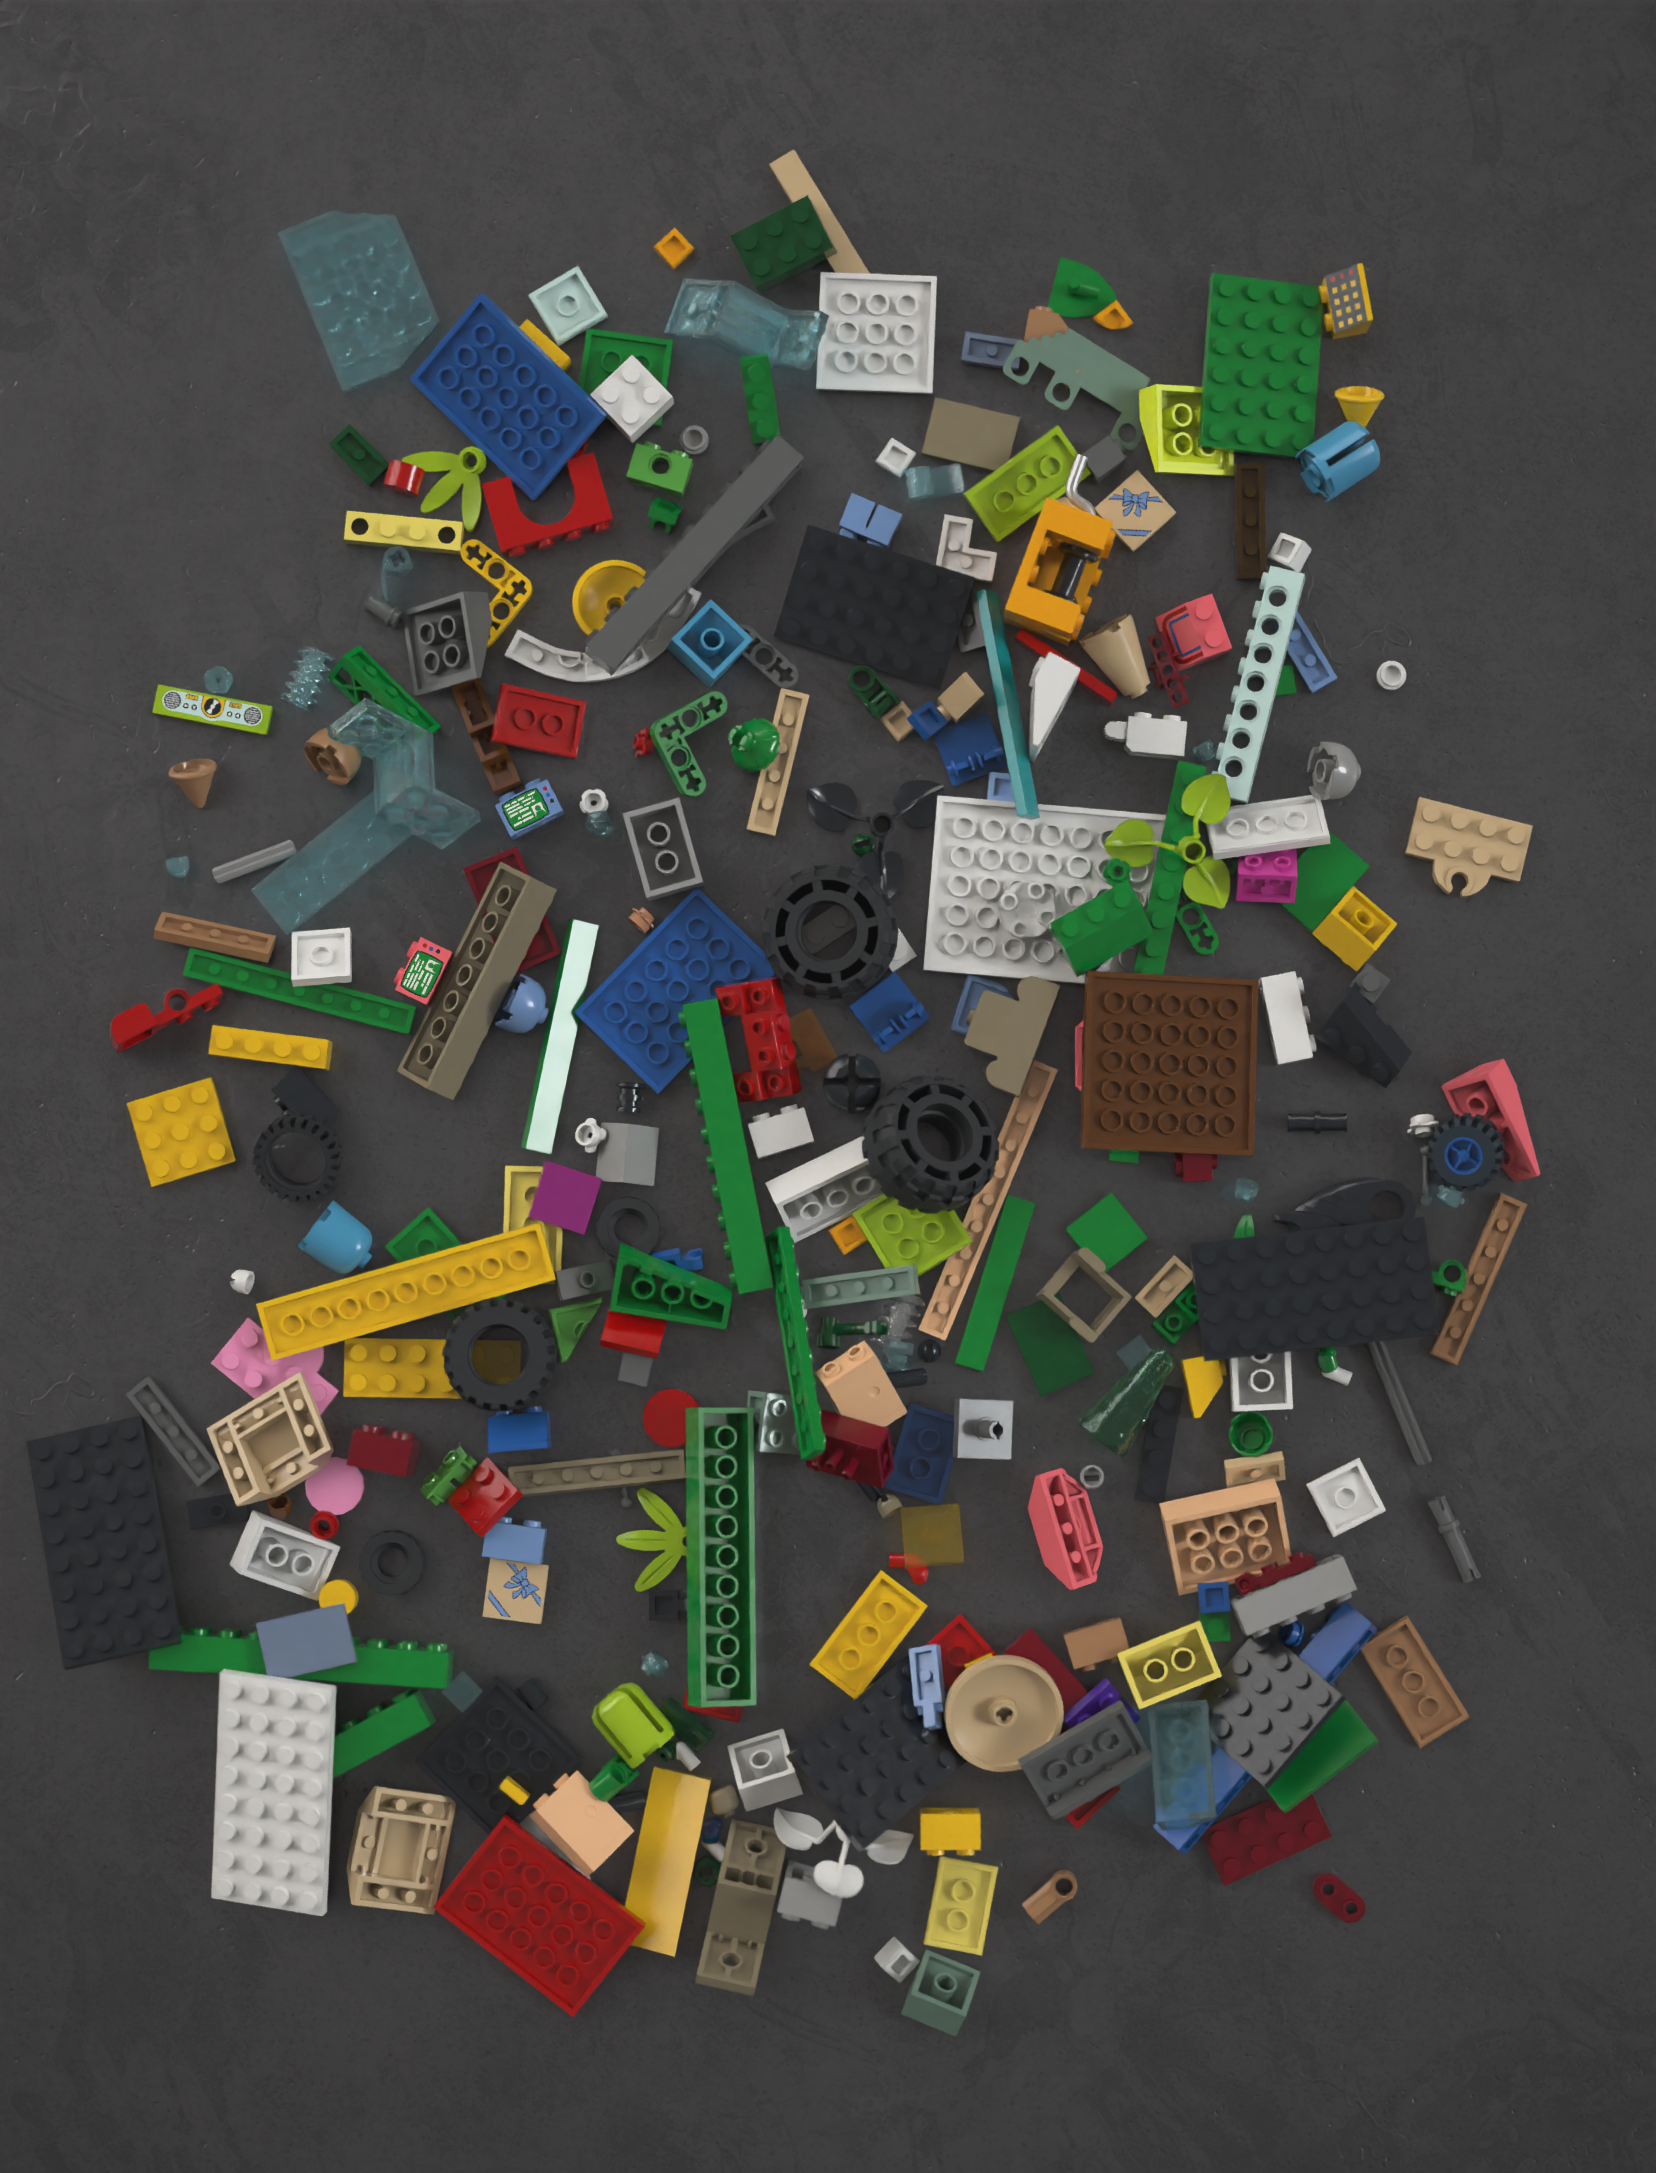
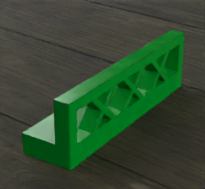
M360 645L344 654L328 676L409 759L416 754L427 739L435 735L441 728ZM343 668L351 675L352 683H347L339 675ZM361 690H365L371 695L373 704H368L363 699ZM382 711H387L392 716L393 724H388L383 719ZM403 731H407L416 740L412 746L404 740Z

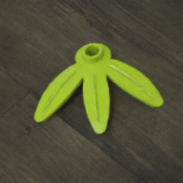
M469 446L464 448L459 455L440 451L419 452L401 459L402 462L415 465L425 472L450 470L429 491L421 504L420 511L428 513L439 508L450 500L462 484H464L462 492L463 522L467 531L471 532L475 529L482 509V487L478 474L486 466V456L480 448ZM472 455L477 459V463L473 467L469 464V458Z
M640 1488L637 1491L639 1501L648 1515L666 1531L637 1530L626 1532L616 1537L618 1544L630 1549L642 1551L665 1550L639 1576L635 1584V1589L638 1592L657 1585L674 1569L682 1555L687 1556V1547L682 1542L683 1538L687 1536L686 1527H682L678 1517L666 1502L645 1488Z

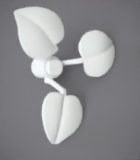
M777 1807L774 1813V1829L781 1842L790 1848L808 1850L812 1842L820 1844L836 1828L839 1839L844 1841L839 1863L831 1860L818 1863L814 1869V1879L819 1887L831 1895H837L841 1898H849L856 1895L862 1888L863 1874L856 1866L844 1865L849 1842L851 1841L835 1820L823 1832L821 1823L815 1818ZM888 1829L866 1848L868 1856L882 1864L899 1863L905 1857L914 1835Z

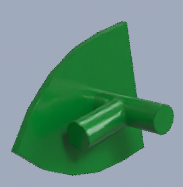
M1060 257L1048 308L1053 309V313H1058L1060 317L1074 319L1090 317L1100 313L1117 300L1111 286L1099 273L1087 265Z

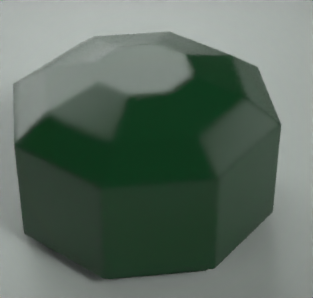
M704 1856L694 1863L692 1874L699 1885L712 1887L718 1882L721 1866L715 1858Z

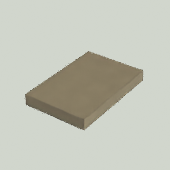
M935 397L921 455L994 472L1010 460L1020 417Z

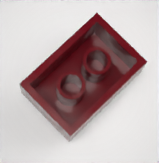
M374 1424L362 1425L361 1429L353 1431L346 1465L403 1477L414 1475L421 1440L414 1439L415 1433L403 1430H395L391 1434L385 1433L386 1427Z

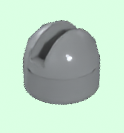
M1088 1465L1082 1469L1080 1482L1086 1489L1094 1490L1102 1485L1104 1474L1100 1467ZM1084 1477H1099V1481H1084Z

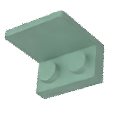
M748 1390L747 1407H753L754 1451L800 1455L791 1395Z

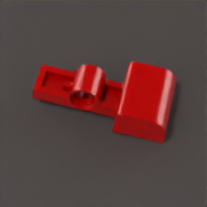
M218 983L191 997L182 989H172L164 998V1010L155 1015L151 1013L147 1004L140 1003L114 1017L110 1029L111 1043L118 1054L157 1034V1031L174 1022L181 1025L194 1017L192 1013L202 1008L204 1012L215 1008L220 1004L219 999L222 998L223 992ZM178 997L184 1000L186 1006L182 1010L175 1011L170 1008L169 1001Z

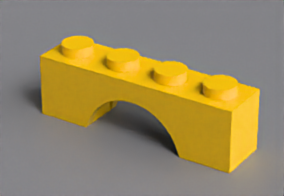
M212 1025L208 1054L221 1058L262 1061L329 1071L333 1042L327 1039Z

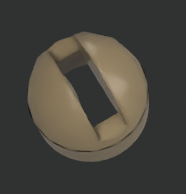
M891 1493L885 1494L888 1498L887 1501L884 1502L881 1498L877 1501V1509L883 1519L895 1514L903 1507L900 1500Z

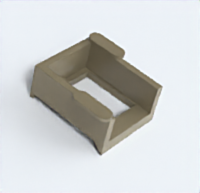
M1083 1247L1071 1253L1035 1297L1048 1305L1081 1335L1087 1343H1092L1096 1341L1098 1336L1132 1296L1104 1272L1106 1269L1105 1263L1088 1248ZM1078 1267L1112 1297L1111 1301L1089 1326L1054 1297Z

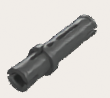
M1445 1495L1434 1498V1501L1430 1500L1427 1502L1437 1521L1438 1527L1436 1529L1438 1533H1442L1463 1579V1583H1470L1474 1581V1578H1480L1481 1574L1478 1572L1458 1527L1460 1522L1458 1518H1454Z

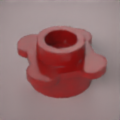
M648 727L641 729L639 733L636 732L634 736L633 749L636 750V757L650 756L653 752L654 743Z

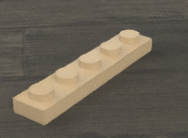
M783 688L780 690L773 724L779 732L780 747L775 760L760 772L747 831L772 837L776 836L810 697L808 694Z

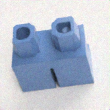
M851 493L839 524V534L854 539L858 538L867 543L888 549L902 521V514L878 504L875 510V502Z

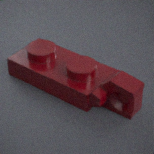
M1304 1550L1288 1556L1289 1562L1278 1565L1277 1561L1261 1567L1262 1573L1258 1575L1248 1571L1244 1572L1234 1579L1241 1596L1316 1566L1317 1563L1313 1553L1306 1554Z

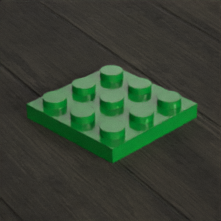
M587 328L579 386L590 396L596 388L633 355L667 390L674 342L668 339ZM663 415L651 427L661 428Z

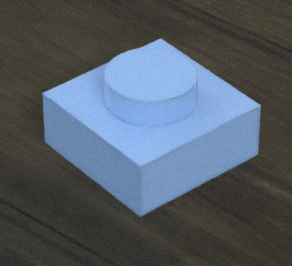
M989 773L987 800L1015 802L1010 774Z

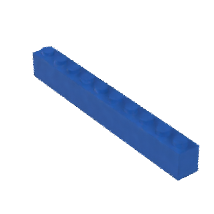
M1346 1601L1342 1606L1337 1605L1331 1611L1328 1617L1330 1620L1323 1628L1319 1627L1312 1633L1308 1646L1304 1650H1299L1295 1653L1297 1657L1330 1685L1378 1630ZM1218 1745L1213 1751L1215 1755L1208 1763L1204 1762L1196 1769L1194 1773L1195 1778L1188 1786H1182L1175 1795L1176 1800L1169 1808H1164L1155 1819L1156 1824L1153 1828L1185 1855L1252 1777L1249 1772Z

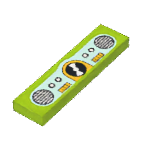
M158 684L152 713L268 736L273 707Z

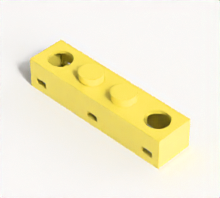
M347 511L344 541L346 544L461 555L465 526L463 522ZM365 519L368 522L369 527L365 534L357 535L352 531L351 526L354 520ZM442 528H452L455 531V539L451 543L445 544L439 540L438 533Z

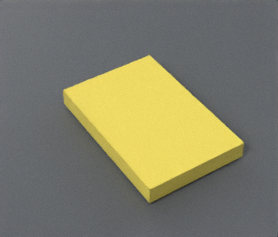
M940 1855L924 1945L982 1956L998 1866Z

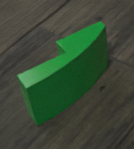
M1193 1281L1150 1325L1170 1346L1174 1345L1189 1327L1198 1320Z

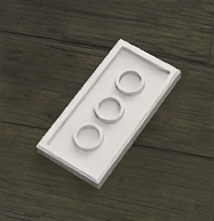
M1313 795L1230 806L1228 814L1222 821L1216 824H1206L1214 860L1330 844V835L1322 802L1314 798Z

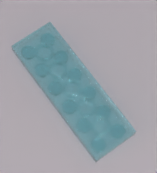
M386 780L260 881L251 891L285 934L289 936L421 830L424 825L388 780Z

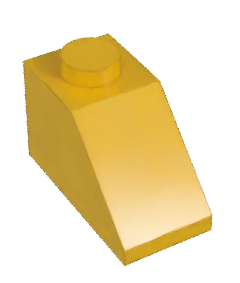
M1203 1356L1180 1360L1192 1418L1195 1419L1202 1416L1223 1384L1222 1376L1227 1375L1224 1360L1204 1362Z

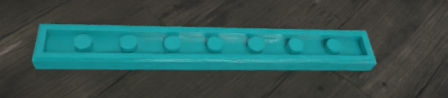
M984 589L976 592L1016 812L1018 817L1033 820L1040 818L999 596L998 593Z

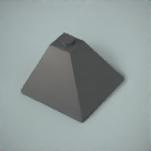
M462 591L401 611L403 613L402 618L415 697L481 678L492 624L488 592Z

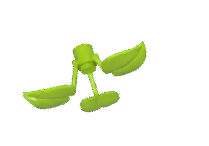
M1223 774L1205 775L1193 781L1185 789L1181 799V807L1186 814L1194 816L1193 836L1182 838L1178 846L1160 841H1152L1154 832L1148 823L1141 819H1128L1119 824L1104 842L1105 850L1112 858H1119L1121 861L1128 862L1130 867H1141L1150 863L1154 857L1152 846L1168 849L1175 853L1179 852L1187 862L1195 863L1196 865L1188 868L1184 873L1182 886L1186 895L1197 903L1223 909L1226 906L1230 893L1229 870L1221 859L1214 860L1213 855L1204 858L1206 849L1199 841L1198 821L1200 819L1205 824H1216L1222 821L1228 814L1231 798L1226 776Z

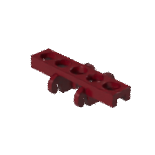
M1164 631L1147 637L1157 663L1153 662L1151 667L1147 668L1148 671H1153L1157 683L1154 685V688L1159 687L1163 689V685H1165L1173 708L1190 703L1182 681L1189 679V675L1186 674L1179 677L1173 661L1174 657L1181 655L1180 651L1172 653ZM1156 637L1162 639L1163 643L1160 648H1158L1155 641ZM1165 651L1167 655L1161 657L1160 652ZM1167 664L1171 665L1173 669L1169 676L1163 671L1164 666ZM1176 692H1180L1183 697L1179 703L1175 695Z

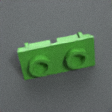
M461 1446L456 1450L450 1451L444 1457L443 1464L438 1470L428 1474L422 1483L423 1486L420 1490L436 1506L440 1503L444 1504L447 1501L446 1499L457 1489L450 1482L453 1478L462 1484L475 1470L474 1466L477 1464V1461L470 1455H467Z

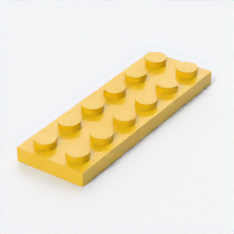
M351 1338L345 1340L343 1397L462 1399L459 1393L450 1385V1380L444 1371V1356H442L446 1339ZM477 1340L472 1352L473 1364L477 1372L484 1379L493 1383H507L516 1379L521 1374L522 1341Z

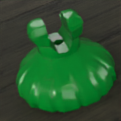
M754 718L745 721L741 726L732 727L730 730L728 741L732 748L731 755L735 764L743 770L754 773L759 772L762 769H766L777 757L780 747V736L777 727L770 721L763 718Z

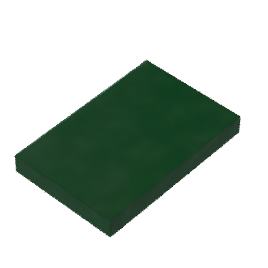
M1060 1292L1055 1294L1054 1297L1065 1305ZM1040 1300L1006 1315V1319L1040 1397L1095 1374L1077 1332L1043 1301Z

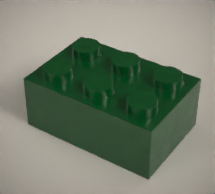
M808 195L730 236L756 289L760 293L838 253Z

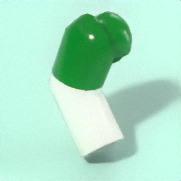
M1333 1347L1322 1348L1317 1355V1362L1322 1375L1348 1386L1352 1372L1338 1367L1335 1358L1336 1350Z

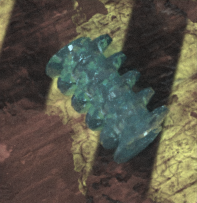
M305 646L307 650L299 649L297 651V655L303 660L293 661V666L299 671H290L288 674L295 682H286L284 685L291 693H281L280 697L288 704L311 711L307 707L308 704L318 703L312 697V693H322V690L316 686V683L326 682V679L320 675V672H330V668L324 664V661H334L335 658L327 653Z

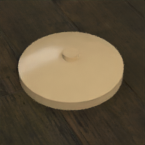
M1012 1655L985 1658L963 1671L948 1692L944 1711L946 1730L958 1753L971 1764L995 1772H1009L1022 1769L1017 1759L1059 1736L1064 1716L1062 1698L1051 1676L1031 1660Z

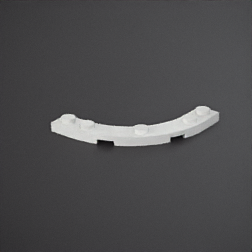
M691 588L612 676L587 654L553 647L519 629L509 645L505 657L539 674L562 681L592 683L619 678L646 666L667 649L671 639L685 626L701 596V592Z

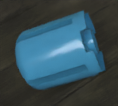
M1355 421L1344 422L1296 453L1295 460L1300 457L1304 471L1300 473L1302 479L1314 495L1320 492L1326 497L1325 502L1332 500L1378 468L1381 458L1375 439L1367 442L1329 467V465L1365 441L1364 438L1369 436L1370 432L1364 426Z

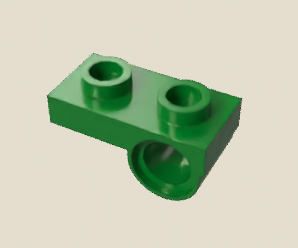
M1449 1260L1441 1265L1439 1272L1432 1270L1433 1284L1440 1287V1293L1456 1297L1457 1292L1465 1294L1468 1274L1460 1262ZM1457 1267L1461 1270V1277L1458 1281L1448 1282L1446 1280L1445 1274L1449 1268Z

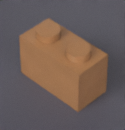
M1119 1616L1062 1633L1073 1669L1079 1668L1081 1673L1098 1668L1097 1662L1107 1659L1109 1664L1119 1662L1117 1653L1130 1649Z

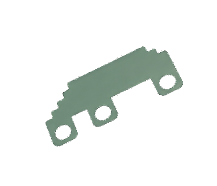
M1071 328L1067 329L1064 335L1057 331L1054 337L1044 334L1040 340L1034 337H1030L1028 342H1024L1021 339L1017 340L1003 366L1005 375L1020 384H1027L1038 363L1041 362L1055 371L1044 394L1047 401L1062 410H1067L1073 403L1080 388H1083L1121 412L1111 432L1113 441L1118 439L1124 448L1130 451L1137 447L1144 434L1140 422L1139 390L1147 387L1150 381L1148 376ZM1017 357L1026 359L1029 364V370L1024 376H1017L1011 370V363ZM1058 383H1065L1070 388V396L1064 402H1059L1053 397V388ZM1128 423L1135 427L1136 437L1133 441L1124 442L1120 439L1119 429L1123 424Z

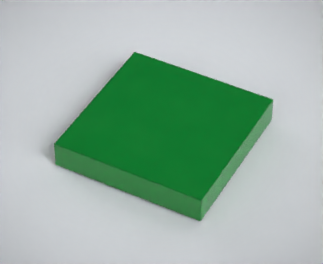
M1112 1193L1108 1194L1065 1229L1080 1249L1083 1247L1088 1248L1105 1263L1106 1269L1104 1272L1108 1271L1148 1239Z

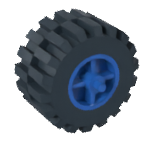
M1464 1113L1462 1116L1456 1114L1449 1120L1446 1119L1440 1125L1429 1142L1428 1146L1430 1149L1427 1152V1159H1431L1429 1167L1431 1171L1435 1169L1437 1172L1435 1177L1438 1181L1441 1178L1446 1181L1444 1185L1448 1188L1454 1185L1456 1186V1191H1463L1464 1188H1468V1191H1474L1478 1186L1480 1188L1484 1187L1495 1177L1505 1158V1152L1503 1151L1505 1142L1504 1139H1500L1502 1133L1499 1128L1495 1130L1492 1127L1494 1123L1491 1120L1485 1122L1482 1120V1115L1477 1114L1475 1117H1472L1471 1113Z

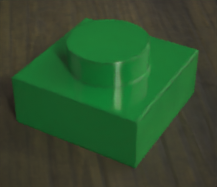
M1199 1612V1621L1208 1642L1230 1641L1229 1612L1200 1614Z

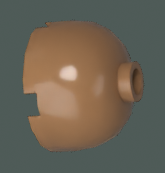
M334 727L320 729L304 744L306 746L303 748V753L307 761L318 773L323 770L329 774L326 779L334 784L346 785L361 767L362 753L358 739L348 730L344 731Z

